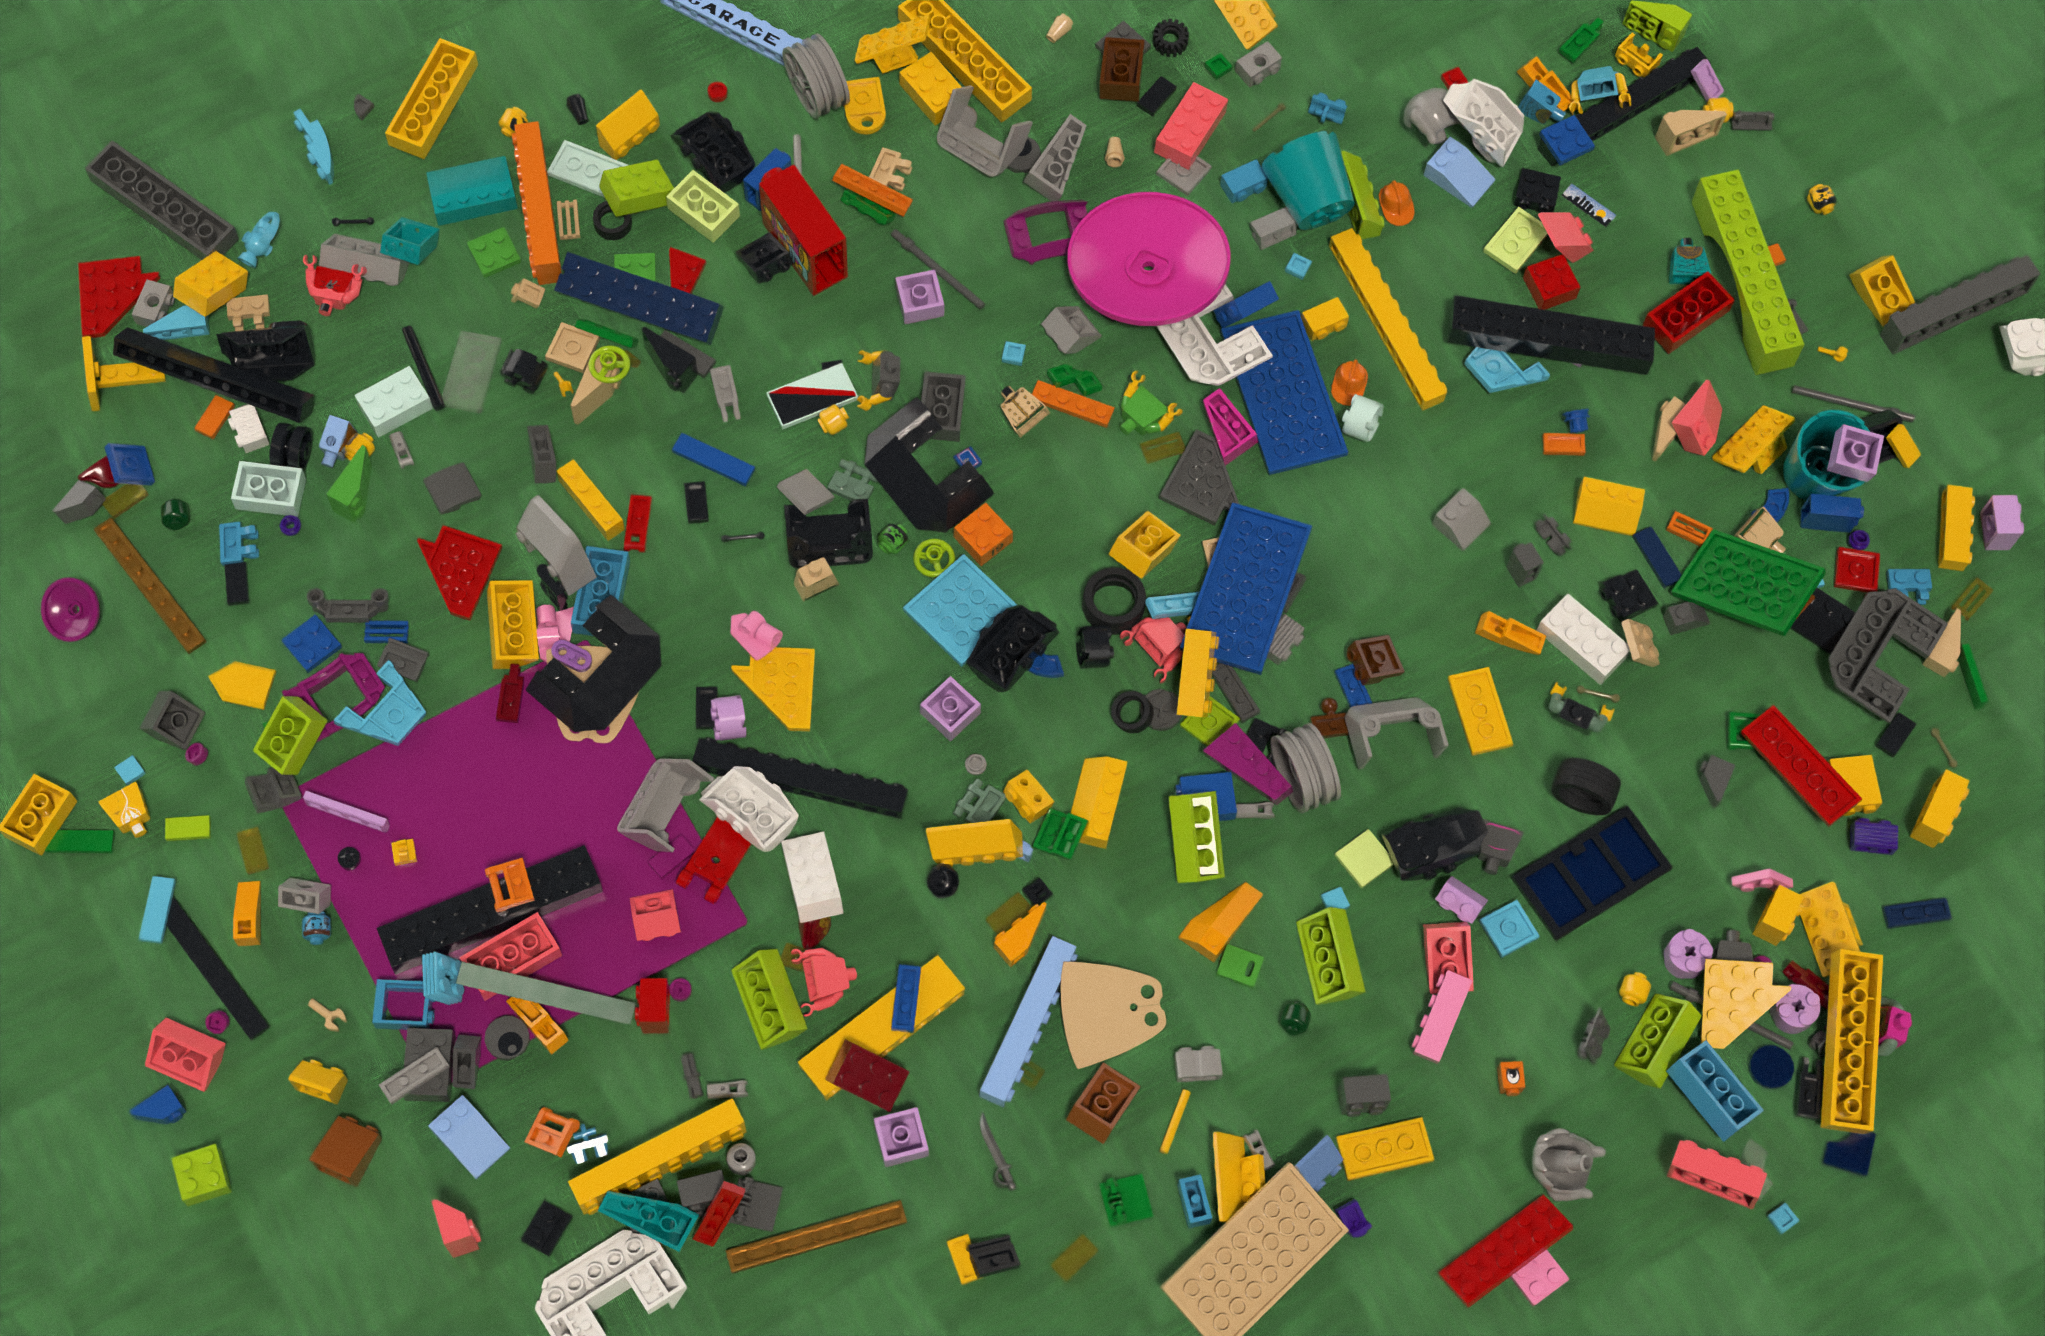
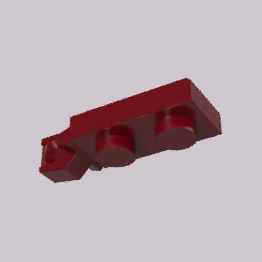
M511 664L509 675H504V678H502L496 721L518 723L524 689V677L520 676L521 668L519 664Z
M1792 960L1783 970V973L1797 985L1806 986L1816 993L1820 998V1005L1828 1010L1829 985L1809 968L1805 970Z

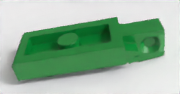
M1597 17L1591 25L1584 23L1559 48V53L1574 64L1598 39L1601 34L1599 30L1603 27L1604 21Z
M848 188L844 190L840 199L847 206L853 205L857 208L858 212L873 217L874 221L881 225H886L895 219L896 215L892 211Z

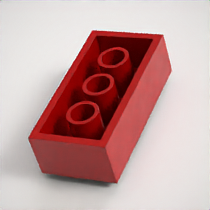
M1707 271L1649 312L1643 322V326L1655 328V340L1670 354L1728 313L1735 300Z

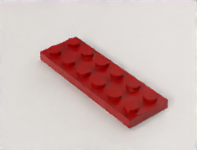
M1774 705L1741 730V734L1828 827L1862 801L1859 794Z
M1543 1194L1439 1271L1438 1275L1460 1301L1469 1308L1571 1232L1573 1225Z

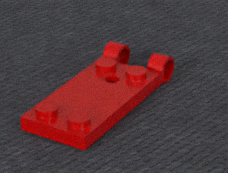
M717 817L685 869L679 874L676 884L686 889L694 876L705 880L712 885L707 891L704 900L715 905L752 844L743 838L740 833H737L730 823L726 820L722 821ZM717 857L719 858L720 862L715 864L711 860L712 858Z

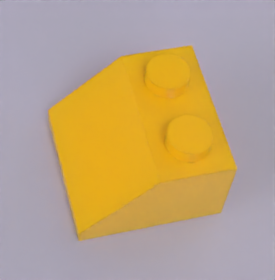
M302 1060L288 1078L294 1089L338 1105L348 1081L343 1074L344 1071L335 1067H331V1069L324 1068L322 1063L315 1060H310V1062Z

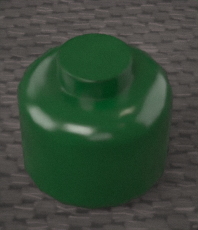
M173 498L162 504L161 521L164 527L171 530H180L188 525L189 510L185 502Z
M1292 1002L1283 1008L1280 1026L1288 1035L1297 1036L1303 1034L1308 1030L1311 1012L1305 1004Z

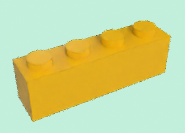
M574 459L556 471L559 482L607 541L625 530L623 519Z
M1947 485L1942 492L1938 568L1964 571L1967 565H1970L1972 562L1970 546L1973 542L1971 527L1974 523V515L1971 512L1975 504V496H1972L1973 488Z

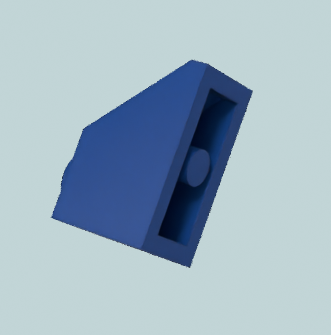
M169 1085L129 1110L136 1120L166 1125L179 1121L183 1114L187 1112Z

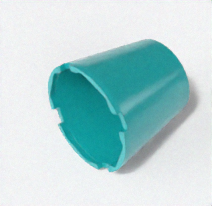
M1320 131L1297 138L1283 145L1284 150L1278 154L1272 152L1262 163L1264 173L1296 224L1302 230L1314 229L1337 221L1355 205L1335 132L1327 134L1326 131Z
M1842 410L1823 411L1806 421L1784 461L1783 475L1789 489L1796 496L1807 501L1811 494L1838 496L1864 484L1865 481L1830 472L1827 469L1835 432L1843 424L1869 431L1864 425L1865 422L1856 415Z

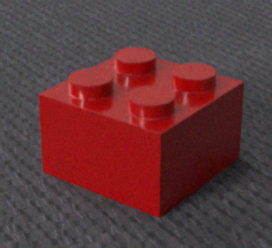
M1563 254L1527 266L1523 276V280L1538 309L1546 310L1577 298L1581 288Z
M640 978V986H636V999L639 1007H635L637 1027L641 1028L642 1034L669 1033L670 992L667 978Z

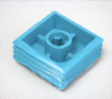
M435 951L433 953L430 952V954H423V996L447 1005L462 1002L464 987L463 985L456 984L461 961Z

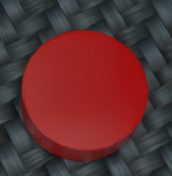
M722 82L711 83L707 90L708 97L713 102H722L728 95L727 87Z

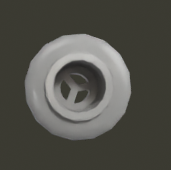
M738 1143L729 1149L726 1160L729 1169L733 1173L746 1175L754 1169L756 1155L749 1145Z

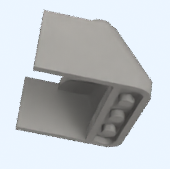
M970 85L953 89L937 134L938 144L991 177L1000 175L1022 152L1033 122L1026 121L1013 124L1003 144L975 127L977 113L972 107L968 106L974 87Z
M539 495L532 498L516 527L518 532L515 535L524 544L529 553L536 549L547 560L549 566L546 568L553 578L558 577L567 595L570 596L597 578L576 534Z
M1416 697L1351 707L1345 714V722L1358 769H1363L1372 758L1368 738L1376 736L1381 729V725L1419 720L1421 725L1426 728L1434 758H1439L1448 747L1439 712L1422 699Z
M690 759L657 760L651 766L617 827L618 832L654 851L673 852L675 848L668 844L669 834L664 831L683 796L695 794L699 790L701 782H713L714 777Z

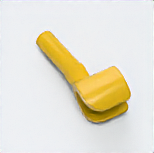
M1842 346L1837 351L1818 347L1817 350L1818 352L1833 356L1837 362L1844 361L1848 353V349Z
M554 372L553 375L559 382L561 395L566 397V391H571L573 394L571 382L564 381L558 372Z

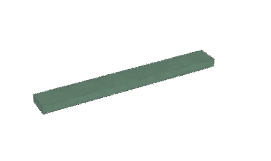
M461 961L456 979V984L629 1025L631 1024L636 1004L631 1001Z

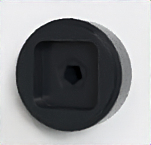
M346 847L339 852L338 862L343 869L353 870L359 866L361 857L355 848Z

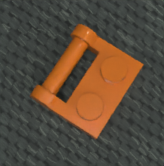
M523 858L485 869V875L489 878L494 895L496 912H503L508 908L535 901ZM501 873H504L510 899L504 900L497 876Z
M543 1107L539 1111L524 1142L561 1158L573 1133L578 1131L580 1122L574 1118L568 1119L555 1114L551 1109ZM551 1121L564 1128L562 1132L545 1126L546 1122Z

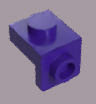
M1353 1199L1335 1209L1339 1219L1349 1230L1346 1234L1351 1237H1362L1367 1234V1230L1372 1228L1371 1223L1366 1221L1357 1200Z

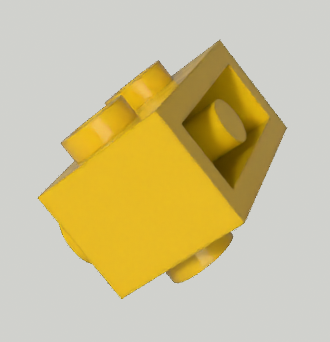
M1028 769L1008 781L1003 791L1007 800L1015 805L1020 815L1026 818L1030 824L1048 813L1049 808L1055 802Z

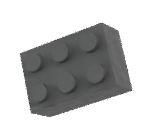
M935 372L924 373L921 402L929 409L931 415L943 428L932 439L960 442L966 375Z
M407 1028L404 1068L436 1047L450 1067L404 1096L405 1101L450 1102L453 1076V1047L456 1042L453 1030Z

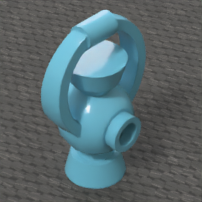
M268 212L259 219L252 232L247 231L243 235L242 242H244L246 252H242L237 259L249 267L256 268L258 261L256 257L268 256L271 253L273 247L270 245V242L275 236L280 222L277 212Z

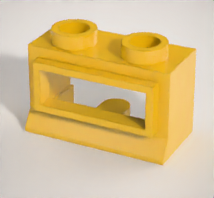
M1631 33L1617 48L1615 57L1621 65L1629 66L1636 76L1646 77L1660 65L1663 54L1659 53L1656 59H1653L1648 55L1650 48L1647 44H1643L1639 49L1632 43L1635 34Z

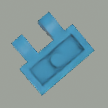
M241 522L219 524L220 563L222 566L244 562V558H259V549H256V545L243 546V538L250 540L259 538L255 525L242 527Z
M1888 569L1886 572L1888 589L1896 588L1906 596H1908V592H1916V602L1920 605H1926V600H1929V592L1932 589L1930 569Z

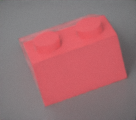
M1541 212L1538 214L1555 248L1572 263L1594 251L1590 245L1593 241L1588 233L1584 234L1582 230L1584 224L1579 216L1575 217L1570 212Z
M1705 380L1672 421V425L1684 450L1703 456L1706 455L1716 442L1722 414L1721 404L1710 380Z
M1467 922L1423 924L1429 993H1438L1440 987L1436 985L1441 974L1445 975L1448 970L1473 980L1470 925ZM1473 981L1469 991H1474Z

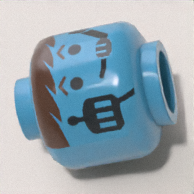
M323 911L320 914L308 912L307 916L302 919V937L310 941L312 945H321L324 940L330 938V917L325 915Z

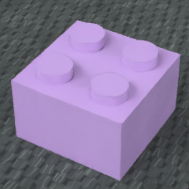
M935 270L895 277L896 293L904 324L944 316V301Z
M1843 424L1835 432L1827 471L1868 482L1877 473L1884 436Z
M1992 495L1981 510L1980 517L1985 550H2010L2024 533V523L2020 519L2021 504L2018 503L2017 495Z
M951 676L920 704V714L950 742L981 713V704Z
M917 1107L874 1118V1127L885 1168L929 1156V1149Z

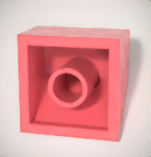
M673 889L630 898L637 941H649L660 936L669 937L681 932Z

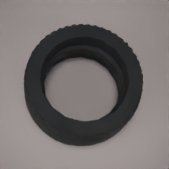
M1118 567L1100 570L1089 579L1085 586L1082 600L1084 615L1092 626H1110L1111 635L1121 634L1124 630H1132V627L1140 622L1145 611V588L1141 580L1129 570ZM1115 585L1123 587L1134 597V608L1123 616L1113 617L1105 615L1094 604L1095 593L1106 586Z
M1568 758L1561 762L1553 780L1551 791L1554 797L1567 807L1585 814L1601 816L1610 813L1620 792L1621 780L1612 770L1599 763L1583 758Z

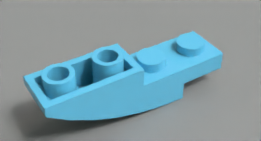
M298 109L293 112L296 119L293 123L299 132L303 131L305 134L303 137L307 143L306 147L308 150L306 156L311 165L316 164L318 167L316 171L322 180L326 179L328 184L331 185L334 180V163L324 130L318 120L310 123L302 110Z

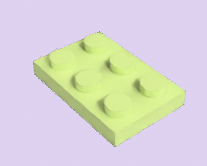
M1518 207L1485 246L1483 252L1516 274L1548 236V233L1541 221Z

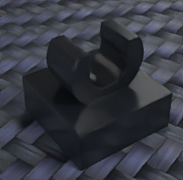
M1040 877L1022 890V893L1033 906L1036 904L1040 906L1043 902L1053 897V893Z

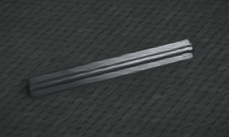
M410 325L403 327V335L435 411L445 408L444 402L413 327Z

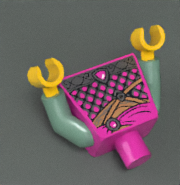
M1881 997L1878 1056H1889L1896 1048L1903 1045L1907 1040L1908 1030L1912 1025L1911 1014L1906 1012L1905 1008L1897 1000Z

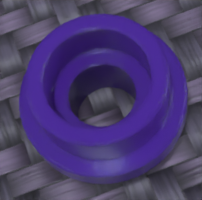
M287 515L280 522V530L287 536L296 535L301 529V522L296 516ZM290 524H293V525H294L293 528H290V529L287 528L288 525H290Z
M1863 530L1852 532L1848 538L1849 544L1857 550L1866 549L1870 543L1869 535Z

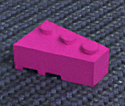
M1220 388L1203 400L1204 409L1226 466L1258 443L1257 434Z

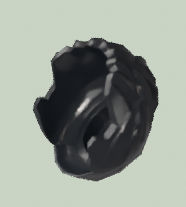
M940 863L932 868L927 876L926 883L928 889L935 897L943 899L953 896L958 891L960 880L958 879V873L951 866Z

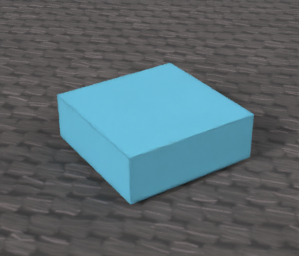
M1294 253L1285 268V272L1303 280L1312 261Z
M1006 341L1002 362L1022 366L1026 345Z
M133 755L114 767L127 786L146 774Z
M1341 887L1320 896L1325 908L1348 909L1350 907Z
M1786 1203L1767 1216L1780 1235L1800 1221Z

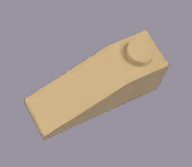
M1675 396L1670 402L1665 401L1660 408L1662 413L1658 420L1652 456L1654 462L1657 461L1677 436L1672 421L1686 404Z
M1958 608L1948 620V625L1932 653L1922 664L1944 678L1949 671L1953 673L1960 663L1956 661L1960 655L1961 610Z

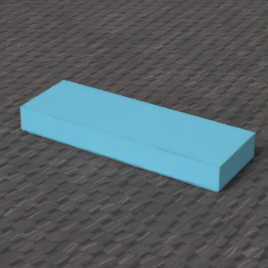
M1200 592L1149 597L1146 599L1145 604L1152 619L1192 615Z
M152 877L139 935L140 941L162 944L176 884L175 879Z

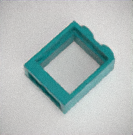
M401 217L382 234L380 253L419 265L437 248L440 229Z

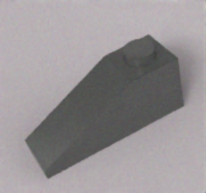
M548 425L527 426L535 484L556 482V459Z

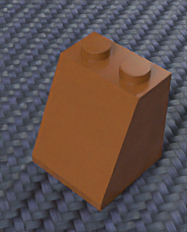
M338 1116L310 1156L309 1161L316 1170L357 1188L382 1138L376 1128L366 1125L364 1128L358 1125V1121L352 1117L346 1116L344 1119Z

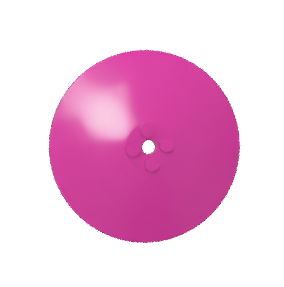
M1138 192L1115 197L1090 211L1080 221L1071 236L1068 246L1067 263L1074 288L1093 309L1119 322L1138 326H1161L1183 321L1198 314L1218 297L1229 276L1231 253L1222 227L1202 207L1187 199L1167 193ZM1151 266L1154 269L1147 271L1144 269V267Z

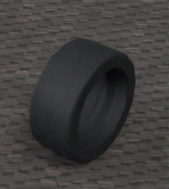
M607 201L602 202L593 213L596 232L606 240L615 241L622 239L628 235L632 228L631 214L623 215L625 220L621 226L613 229L606 228L601 225V218L613 211Z
M1126 691L1114 700L1111 707V716L1114 723L1123 731L1130 734L1139 733L1151 724L1154 717V709L1151 702L1142 693ZM1132 700L1139 701L1144 707L1143 717L1137 723H1125L1120 716L1122 707Z

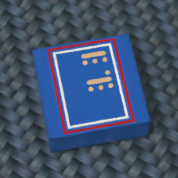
M971 446L953 458L959 468L967 461L975 469L982 465L981 459Z

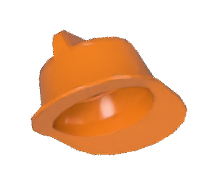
M1393 180L1391 184L1384 186L1380 190L1379 201L1385 219L1395 226H1404L1413 220L1415 214L1414 205L1407 186Z
M1354 359V361L1345 362L1336 370L1331 393L1333 398L1342 405L1351 406V401L1355 394L1361 396L1364 394L1368 373L1358 363V360Z

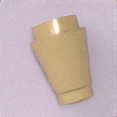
M1063 13L1057 16L1046 38L1050 42L1055 43L1072 29L1073 21Z
M1111 137L1105 161L1110 167H1119L1125 160L1121 140L1118 137Z

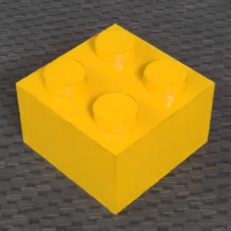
M1779 885L1769 897L1752 935L1775 946L1781 940L1785 941L1795 926L1793 922L1796 916L1798 917L1804 905L1801 904L1804 896Z

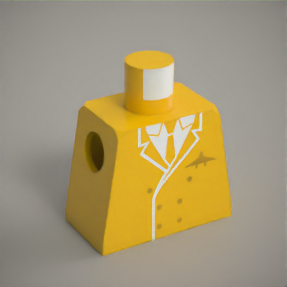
M136 782L98 801L105 813L123 834L132 831L135 838L146 834L147 831L143 823L151 818L142 790Z

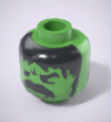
M888 524L877 537L878 547L888 555L898 554L908 542L907 530L901 524Z

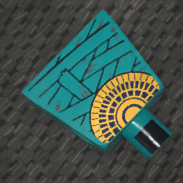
M1692 238L1681 239V246L1675 247L1671 256L1669 284H1690L1707 271L1711 274L1705 249L1702 246H1693Z

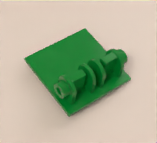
M1143 1174L1117 1180L1109 1178L1106 1182L1099 1184L1110 1228L1154 1217Z

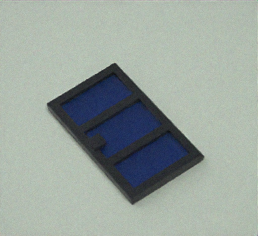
M1627 805L1519 871L1511 879L1553 939L1558 941L1671 871L1673 867Z

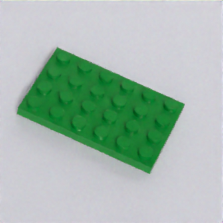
M1713 529L1671 592L1674 597L1785 637L1825 576L1826 570L1818 565Z

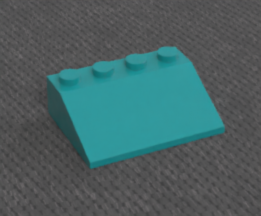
M505 156L426 172L438 226L518 209Z

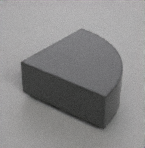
M357 94L354 99V110L357 117L363 121L375 106L374 103Z

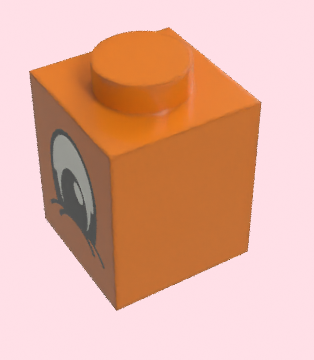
M1523 1061L1500 1062L1497 1067L1500 1094L1506 1093V1096L1520 1095L1525 1089Z

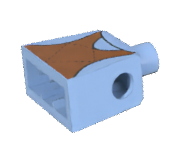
M329 415L319 443V448L324 453L321 461L322 465L333 468L336 459L342 461L346 459L344 455L345 445L353 434L358 433L349 421Z

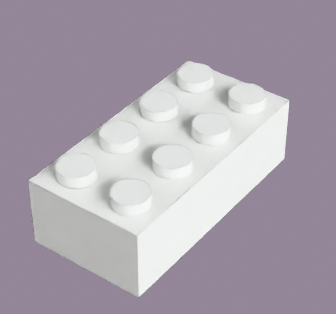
M1569 594L1541 620L1536 630L1546 635V639L1600 685L1630 654L1629 646L1623 639Z
M824 832L781 841L800 923L843 914L841 896Z

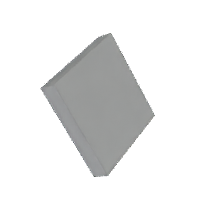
M1198 156L1189 170L1180 166L1179 163L1176 164L1171 159H1167L1156 171V175L1189 196L1209 173L1212 166Z
M807 469L779 482L777 488L804 515L832 502L835 497Z

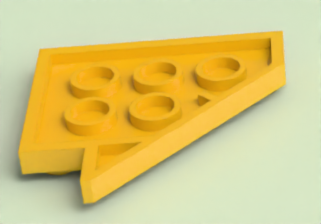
M775 647L760 660H755L750 655V666L731 665L732 672L789 731L810 732L815 649Z
M1705 958L1701 1043L1707 1040L1712 1048L1724 1049L1791 990V986L1772 985L1773 963Z

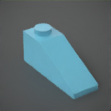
M187 305L182 306L144 328L143 333L161 340L210 335L209 316L204 317Z

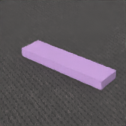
M305 791L303 796L307 806L384 833L390 827L386 818L309 791Z

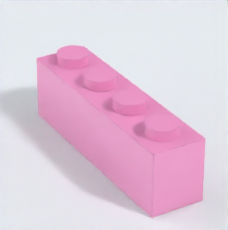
M1449 970L1445 975H1440L1436 985L1440 989L1437 996L1432 995L1428 1007H1431L1429 1015L1424 1014L1419 1026L1423 1028L1420 1036H1415L1411 1046L1415 1048L1414 1055L1436 1064L1440 1062L1473 980Z

